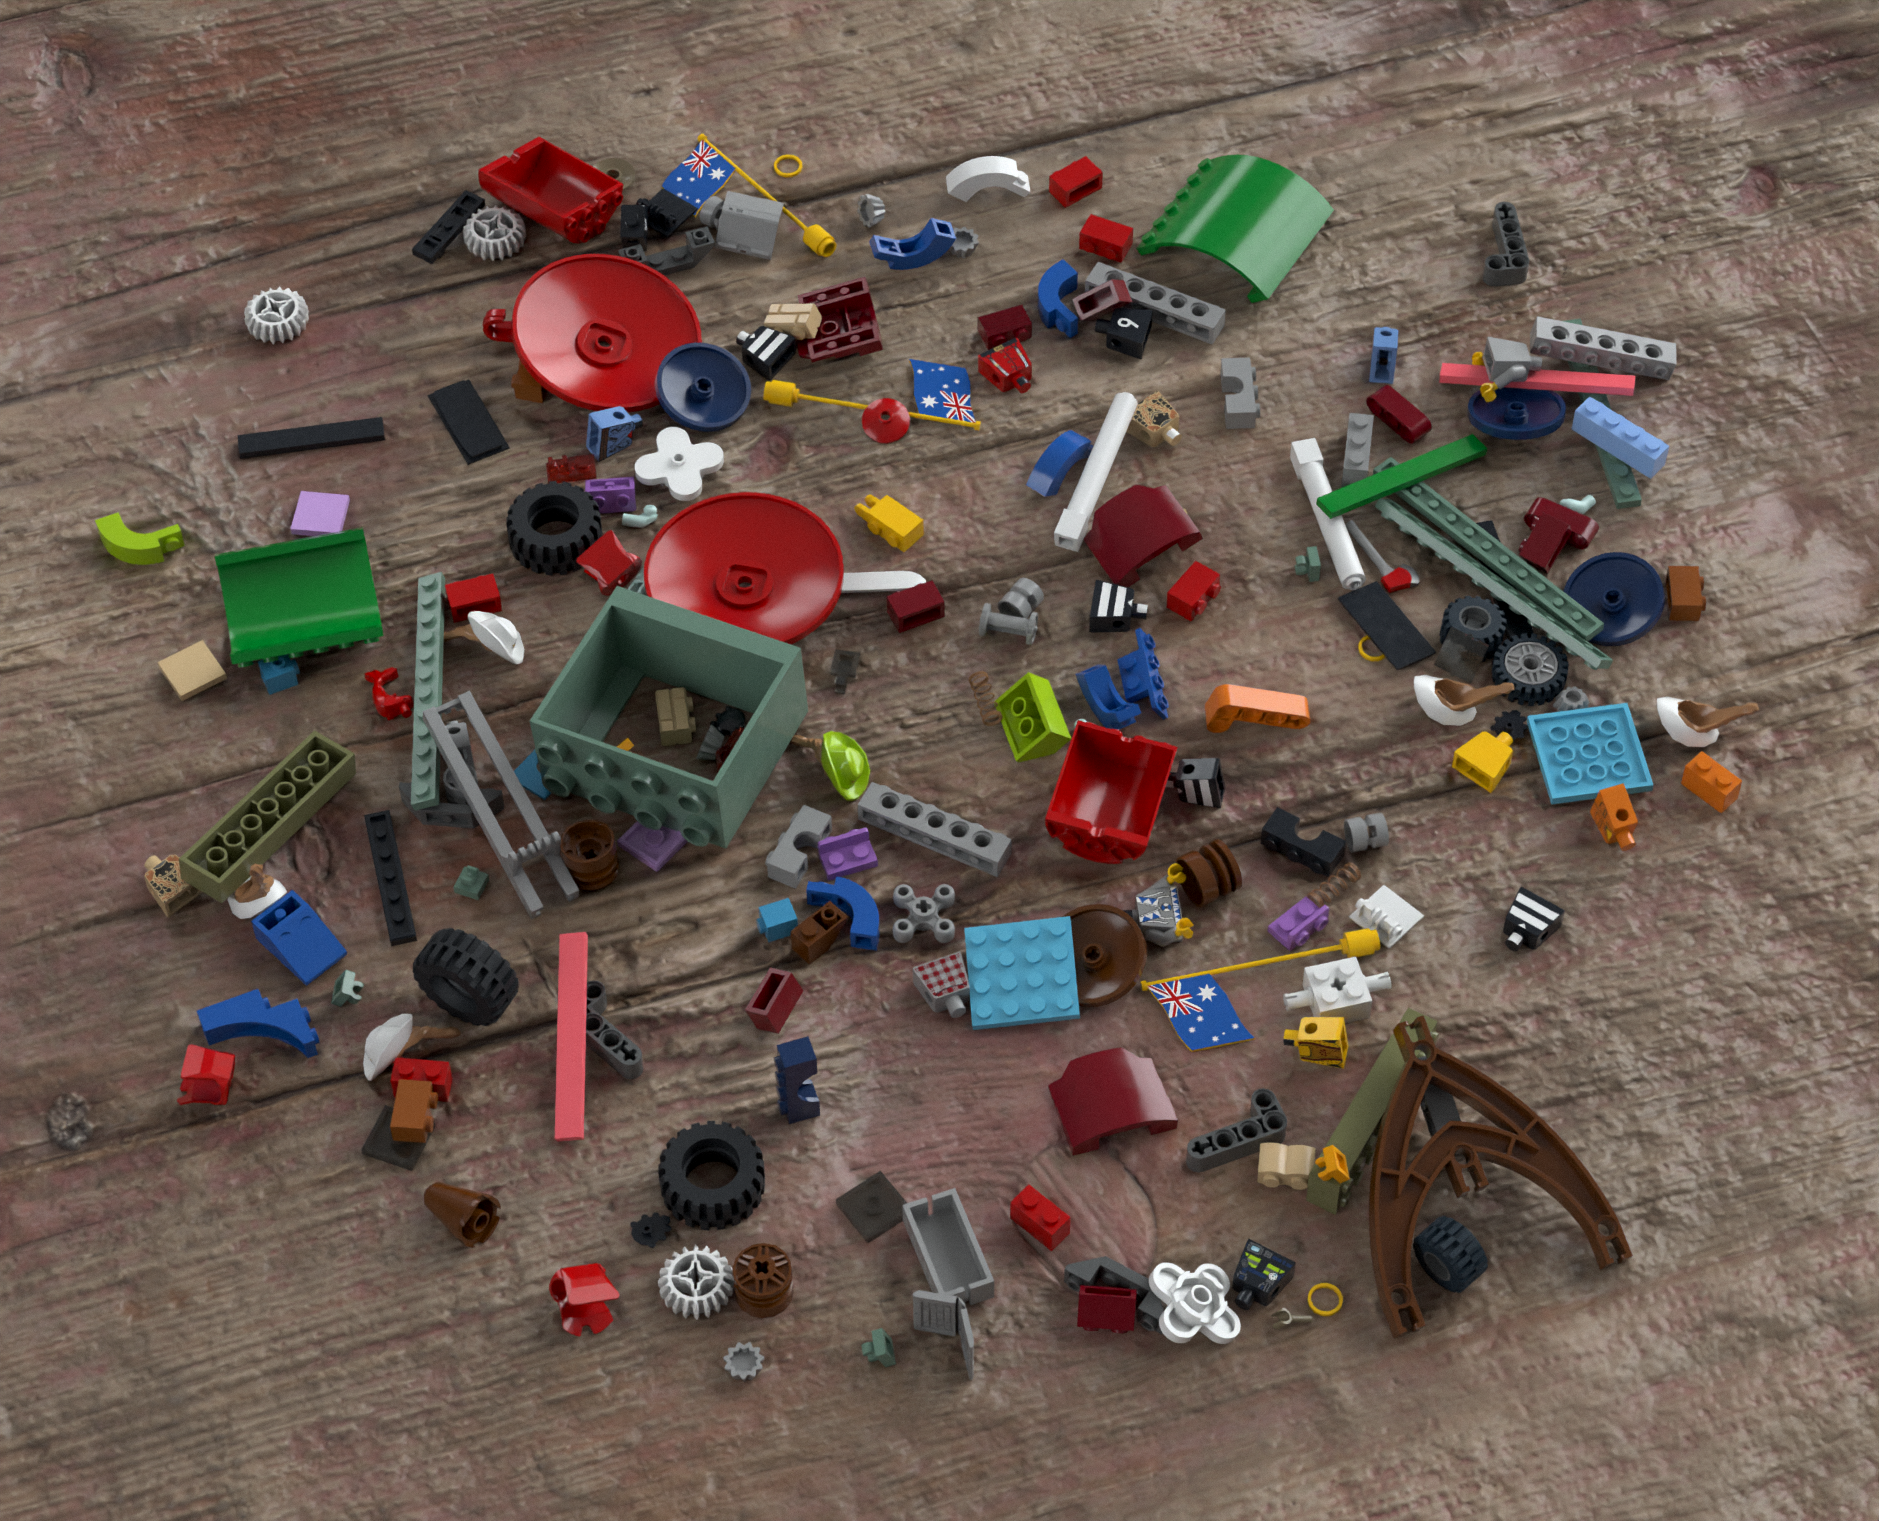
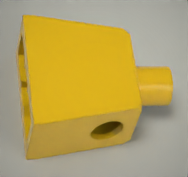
M1481 732L1454 752L1452 767L1492 793L1511 764L1513 750L1509 746L1513 743V739L1506 732H1501L1496 738L1488 732Z

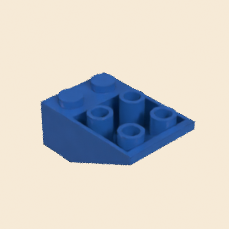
M293 890L251 921L256 939L306 986L347 955L345 948L314 910Z

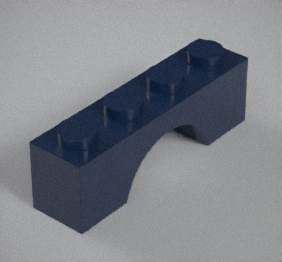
M809 1036L777 1045V1056L773 1057L777 1070L775 1071V1078L778 1084L776 1091L779 1098L777 1105L781 1116L786 1115L789 1124L820 1116V1102L812 1080L808 1079L818 1073L817 1058Z

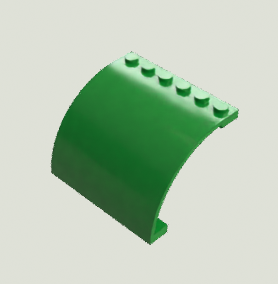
M1238 154L1225 155L1213 159L1206 158L1198 164L1196 172L1187 178L1186 185L1175 194L1176 198L1164 208L1165 212L1162 216L1153 222L1152 229L1142 236V241L1136 249L1141 256L1157 252L1162 246L1184 247L1210 255L1234 269L1253 286L1247 297L1251 303L1269 299L1334 209L1307 181L1291 170L1272 161Z
M363 527L215 554L214 556L218 568L229 629L231 663L238 664V667L251 666L254 660L263 659L264 663L279 660L278 656L288 654L289 658L304 655L303 651L312 649L314 653L329 651L328 646L339 645V648L352 647L355 641L364 640V644L379 641V637L384 636Z

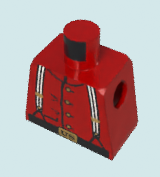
M1017 337L978 355V372L1001 392H1007L1016 388L1020 393H1026L1031 388L1029 381L1032 379V364Z

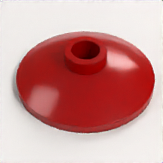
M890 398L875 400L863 412V430L875 442L883 444L896 442L909 429L910 416L908 410L897 400ZM883 415L890 416L888 420H883L881 417Z

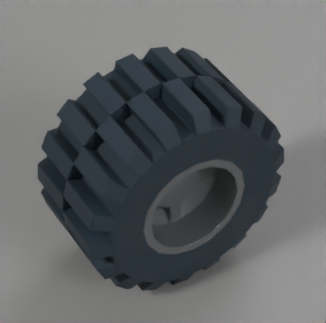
M1465 596L1464 599H1455V603H1449L1443 614L1439 634L1443 649L1446 652L1450 651L1451 657H1458L1459 661L1462 662L1467 660L1470 663H1475L1476 661L1482 663L1486 662V658H1494L1497 648L1503 642L1506 628L1505 614L1503 611H1499L1497 604H1491V600L1487 598L1483 600L1479 596L1475 598Z
M1446 1216L1438 1217L1413 1240L1415 1256L1424 1271L1437 1284L1453 1293L1464 1291L1488 1268V1260L1479 1241L1465 1226L1453 1218Z

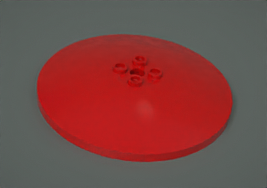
M608 254L575 255L560 259L543 267L521 289L514 305L511 320L513 344L521 363L528 373L541 386L560 399L593 411L621 406L629 413L659 405L655 390V379L662 360L669 352L679 346L689 343H702L701 328L696 312L684 293L672 281L645 264L625 257ZM604 341L607 342L610 346L603 347L599 345L598 342Z
M757 492L718 495L697 502L671 518L657 533L649 547L644 563V584L647 596L788 644H794L805 638L828 618L839 600L844 582L842 552L835 535L826 523L815 513L792 500ZM743 582H748L751 584L747 588H742L739 586Z

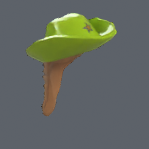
M834 731L823 734V740L808 739L801 735L793 736L790 741L796 746L811 748L815 751V758L822 765L825 775L829 777L835 789L847 801L859 799L867 788L870 767L866 753L854 739L841 732Z

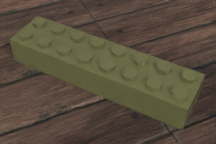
M314 730L179 858L181 879L218 902L223 903L251 876L249 873L252 865H262L356 774L355 754Z
M1408 1008L1399 1023L1408 1021V1024H1411L1417 1017L1423 1016V1014ZM1424 1015L1433 1041L1436 1044L1439 1033L1436 1032L1438 1021ZM1409 1026L1406 1027L1411 1041H1418L1416 1030H1410ZM1394 1033L1391 1035L1325 1146L1334 1145L1345 1155L1350 1180L1339 1183L1332 1177L1328 1181H1323L1318 1177V1173L1323 1172L1326 1166L1320 1168L1316 1164L1309 1173L1306 1201L1336 1215L1341 1206L1346 1207L1352 1194L1349 1191L1353 1185L1358 1186L1363 1177V1167L1365 1164L1370 1165L1373 1161L1382 1118L1394 1085L1405 1063ZM1415 1050L1417 1058L1426 1056L1423 1051ZM1322 1151L1321 1155L1319 1156V1158H1320V1157H1324L1323 1151Z

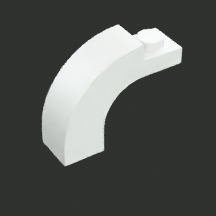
M985 156L975 158L960 164L946 176L948 194L965 202L979 190L992 186L1006 188L1023 197L1030 193L1028 175L1017 170L1016 161L1005 157Z

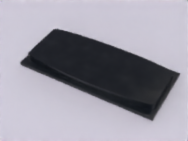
M469 379L459 381L427 395L467 465L510 449Z
M1377 581L1338 597L1339 602L1396 670L1406 668L1436 654L1433 647Z

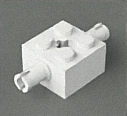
M1356 957L1305 967L1302 984L1304 990L1283 994L1284 1005L1287 1011L1310 1006L1314 1017H1343L1345 1023L1370 1018L1372 1006L1369 992L1391 989V979L1388 977V972L1365 977L1362 974Z

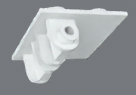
M1385 885L1377 890L1369 899H1359L1355 905L1358 909L1349 916L1351 920L1363 929H1376L1380 942L1388 948H1391L1424 917L1422 913Z

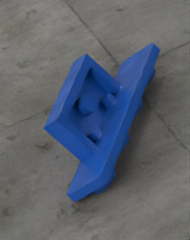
M1141 628L1135 630L1139 649L1117 659L1125 698L1129 703H1134L1149 696L1153 711L1165 720L1168 718L1167 708L1169 705L1162 691L1164 682L1158 673L1160 664L1153 650L1155 642L1150 634H1146Z

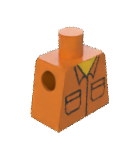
M1624 783L1599 790L1590 813L1607 844L1618 842L1622 851L1632 849L1636 846L1632 834L1638 824V820Z

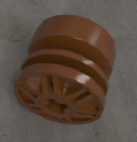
M587 819L572 824L562 833L560 848L563 862L576 886L584 890H595L612 883L618 875L620 865L613 831L609 826L598 820Z
M1219 839L1211 841L1208 845L1201 846L1199 852L1192 850L1176 859L1175 863L1183 867V870L1180 872L1186 875V880L1180 884L1190 901L1197 907L1201 908L1216 901L1219 894L1226 896L1231 891L1235 892L1242 887V876L1238 863L1228 846Z
M754 1244L742 1250L735 1258L732 1268L736 1302L750 1316L758 1318L775 1317L785 1311L792 1301L794 1290L791 1261L785 1251L772 1244Z

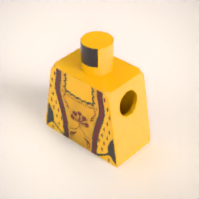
M1304 1017L1301 1019L1299 1030L1285 1029L1284 1045L1298 1047L1302 1061L1344 1069L1348 1051V1040L1343 1017Z

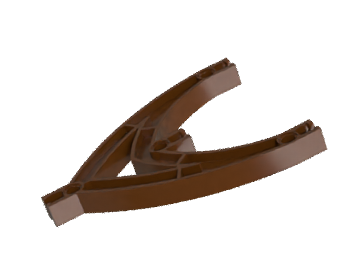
M1424 1015L1417 1017L1411 1024H1408V1021H1404L1396 1025L1392 1031L1405 1063L1394 1085L1382 1118L1373 1157L1369 1192V1235L1373 1271L1380 1303L1394 1339L1404 1336L1407 1332L1406 1327H1402L1399 1313L1402 1311H1406L1413 1325L1411 1327L1412 1333L1421 1330L1426 1325L1412 1288L1411 1248L1417 1217L1432 1183L1444 1166L1457 1199L1468 1195L1470 1191L1463 1178L1462 1173L1468 1171L1475 1184V1193L1482 1191L1489 1185L1479 1159L1505 1167L1532 1181L1556 1199L1580 1225L1589 1240L1600 1270L1608 1268L1614 1263V1259L1610 1258L1606 1246L1609 1242L1612 1243L1619 1257L1617 1259L1618 1264L1626 1262L1633 1256L1614 1210L1592 1175L1563 1139L1538 1114L1486 1074L1436 1048ZM1409 1026L1410 1030H1416L1418 1041H1411L1406 1027ZM1415 1050L1423 1051L1426 1055V1060L1418 1059L1415 1055ZM1428 1084H1432L1456 1097L1498 1127L1472 1122L1449 1121L1431 1137L1405 1169L1413 1125ZM1455 1153L1462 1154L1466 1159V1164H1459L1455 1159ZM1599 1224L1607 1227L1609 1231L1608 1236H1604L1599 1232ZM1393 1292L1399 1293L1402 1296V1305L1393 1302L1391 1298Z

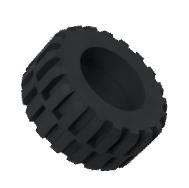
M549 481V484L545 485L543 483L536 484L533 489L529 487L523 491L522 496L518 495L513 504L509 507L508 516L506 517L510 549L515 559L520 561V564L525 568L529 569L531 567L533 572L539 574L545 572V575L553 576V573L565 575L567 571L573 570L575 572L581 569V565L577 563V558L602 537L603 533L599 506L593 500V496L587 491L584 492L583 488L577 485L573 487L568 482L557 484L556 481ZM561 521L573 525L570 530L558 535H544L536 532L540 526L549 522Z
M447 928L435 932L413 962V977L418 982L419 988L426 993V996L433 1000L439 1008L449 1012V1015L458 1017L465 1023L470 1022L475 1026H488L496 1023L517 995L519 981L515 970L510 967V963L500 956L501 953L496 949H492L484 940L481 941L477 939V936L471 933L467 934L460 929Z
M707 1121L705 1125H700L698 1122L692 1124L689 1130L683 1128L677 1132V1138L672 1137L666 1143L667 1149L661 1152L658 1174L664 1204L668 1210L672 1211L673 1216L678 1221L685 1219V1225L694 1228L695 1225H699L701 1230L709 1231L710 1227H717V1230H722L728 1224L735 1226L741 1223L740 1218L744 1217L747 1219L752 1215L753 1207L757 1208L762 1201L761 1195L765 1191L763 1155L760 1147L756 1146V1140L751 1135L746 1136L745 1130L739 1126H736L734 1129L731 1127V1123L727 1122L715 1124V1121ZM708 1162L725 1163L737 1171L736 1177L730 1183L717 1189H702L694 1186L686 1179L693 1169Z

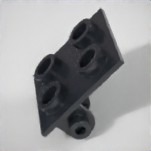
M664 188L652 199L640 198L636 202V205L648 207V226L666 237L671 235L698 210L697 207Z

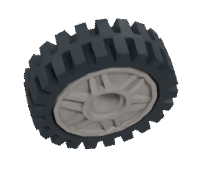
M1527 633L1521 634L1520 639L1517 635L1512 636L1510 641L1508 639L1503 641V645H1500L1497 648V652H1495L1492 664V681L1495 682V686L1505 682L1514 684L1513 691L1509 694H1502L1503 697L1508 695V700L1511 702L1518 699L1519 705H1523L1524 701H1528V706H1534L1535 701H1537L1538 706L1544 705L1545 700L1548 703L1553 701L1554 697L1556 698L1565 687L1569 667L1566 653H1563V649L1560 646L1556 647L1555 641L1551 640L1547 643V637L1542 636L1541 639H1537V634H1531V638L1527 637Z

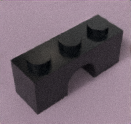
M1277 807L1262 828L1260 844L1271 851H1276L1288 857L1293 862L1310 868L1317 874L1330 877L1344 857L1346 841L1325 830H1322L1320 835L1313 840L1301 839L1297 836L1300 818Z

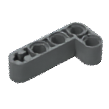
M1499 202L1494 209L1492 227L1500 254L1491 255L1486 258L1483 281L1489 286L1521 284L1527 279L1529 257L1514 205L1509 202Z
M588 981L586 1045L627 1079L638 1078L644 1070L640 1048L601 1016L607 1008L605 986L599 981Z
M1426 1056L1418 1057V1059L1426 1060ZM1428 1084L1420 1105L1430 1136L1432 1137L1449 1121H1461L1453 1096L1432 1084ZM1455 1153V1159L1457 1162H1461L1465 1159V1157L1462 1154Z
M1264 1088L1254 1091L1250 1106L1251 1118L1190 1140L1186 1153L1187 1167L1193 1172H1204L1260 1152L1261 1143L1281 1144L1286 1136L1287 1117L1275 1094L1269 1089ZM1261 1104H1262V1105H1266V1106H1268V1107H1260V1106H1258V1105H1261ZM1274 1126V1127H1277V1128H1279V1129H1276V1130H1275V1129H1271V1128H1269V1127ZM1250 1135L1254 1138H1246L1244 1136ZM1225 1144V1145H1228L1229 1147H1221V1146H1219V1145Z

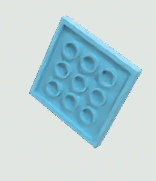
M1627 703L1527 716L1526 722L1551 804L1596 799L1599 790L1624 783L1628 794L1653 790L1654 785Z
M1070 916L964 928L973 1030L1080 1019Z

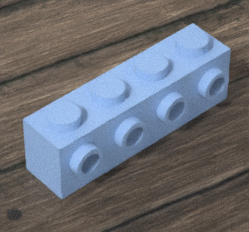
M1589 397L1575 410L1572 424L1573 431L1651 479L1665 465L1669 445L1649 434L1643 428L1628 421L1622 415L1607 408L1601 402Z

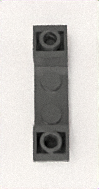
M707 226L685 232V246L645 256L642 246L639 244L620 249L618 253L620 257L645 264L665 276L694 268L715 246V242Z
M411 782L399 783L402 802L423 825L472 829L480 825L470 806L464 803L450 804L439 802V805L415 811L411 806ZM493 788L480 789L493 815L504 810L502 790H495Z
M1107 1256L1068 1264L1065 1267L1064 1283L1076 1292L1080 1291V1285L1095 1286L1099 1278L1112 1288L1136 1289V1300H1142L1138 1308L1137 1322L1149 1331H1156L1162 1334L1159 1318L1164 1310L1160 1298L1152 1292L1148 1278Z

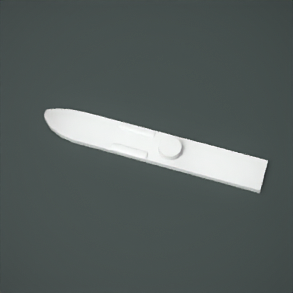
M910 571L844 573L841 593L903 591L917 584L926 583V580L921 575Z

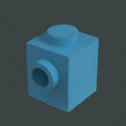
M288 654L278 656L279 660L264 663L263 660L258 661L261 677L269 695L298 685L296 675L300 671L296 660H290Z
M789 898L759 907V918L756 919V924L760 934L765 933L768 942L790 936L791 931L798 926V919Z

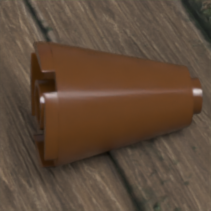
M441 1182L430 1185L424 1192V1205L465 1246L474 1248L473 1244L477 1242L483 1244L494 1233L499 1223L500 1217L496 1214L497 1208L501 1209V1205L498 1199L492 1195Z

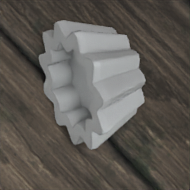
M869 194L860 196V201H858L859 208L857 209V212L860 214L859 220L863 221V226L871 228L884 218L886 213L884 210L885 205L879 197Z
M966 227L961 229L954 228L956 240L949 248L952 255H956L957 258L971 256L979 244L977 241L978 235L973 234V229L967 230Z
M1575 686L1562 690L1556 696V702L1553 704V707L1557 709L1556 712L1589 708L1587 695L1583 693L1582 689H1577Z
M710 725L696 759H715L724 736L713 725Z
M738 1342L735 1348H728L729 1354L723 1357L726 1362L725 1370L736 1380L742 1379L743 1382L747 1379L752 1380L763 1369L761 1363L764 1360V1356L759 1354L760 1348H753L750 1342L745 1345Z

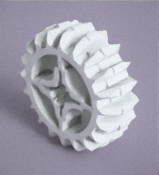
M495 205L494 208L486 206L485 210L478 209L477 214L472 213L471 219H467L466 225L463 226L464 243L469 252H473L475 257L481 256L483 260L491 258L494 261L495 258H501L503 261L506 255L512 257V253H518L519 248L523 247L524 240H526L525 223L520 214H516L514 209L508 210L506 206L498 208Z
M280 286L277 290H272L270 287L269 291L264 292L261 290L260 295H253V299L248 301L244 311V320L248 331L255 336L256 340L261 339L264 343L270 340L274 345L276 341H281L282 343H284L285 339L292 341L293 335L300 336L301 330H306L309 311L303 296H299L297 291L292 292L289 288L282 290Z
M695 1244L693 1251H688L684 1247L682 1249L683 1254L680 1255L674 1252L672 1255L673 1260L666 1259L664 1263L665 1268L660 1270L661 1278L658 1280V1286L660 1288V1296L665 1300V1305L667 1308L672 1307L675 1315L683 1311L685 1319L692 1313L698 1320L700 1313H704L709 1318L710 1310L713 1309L719 1313L720 1304L727 1305L728 1296L733 1294L734 1278L732 1276V1267L728 1265L726 1257L720 1258V1253L717 1250L710 1254L708 1246L703 1251H699L698 1246ZM696 1275H698V1281H699V1282L697 1283V1289H695V1286H694V1283H693V1282H696Z

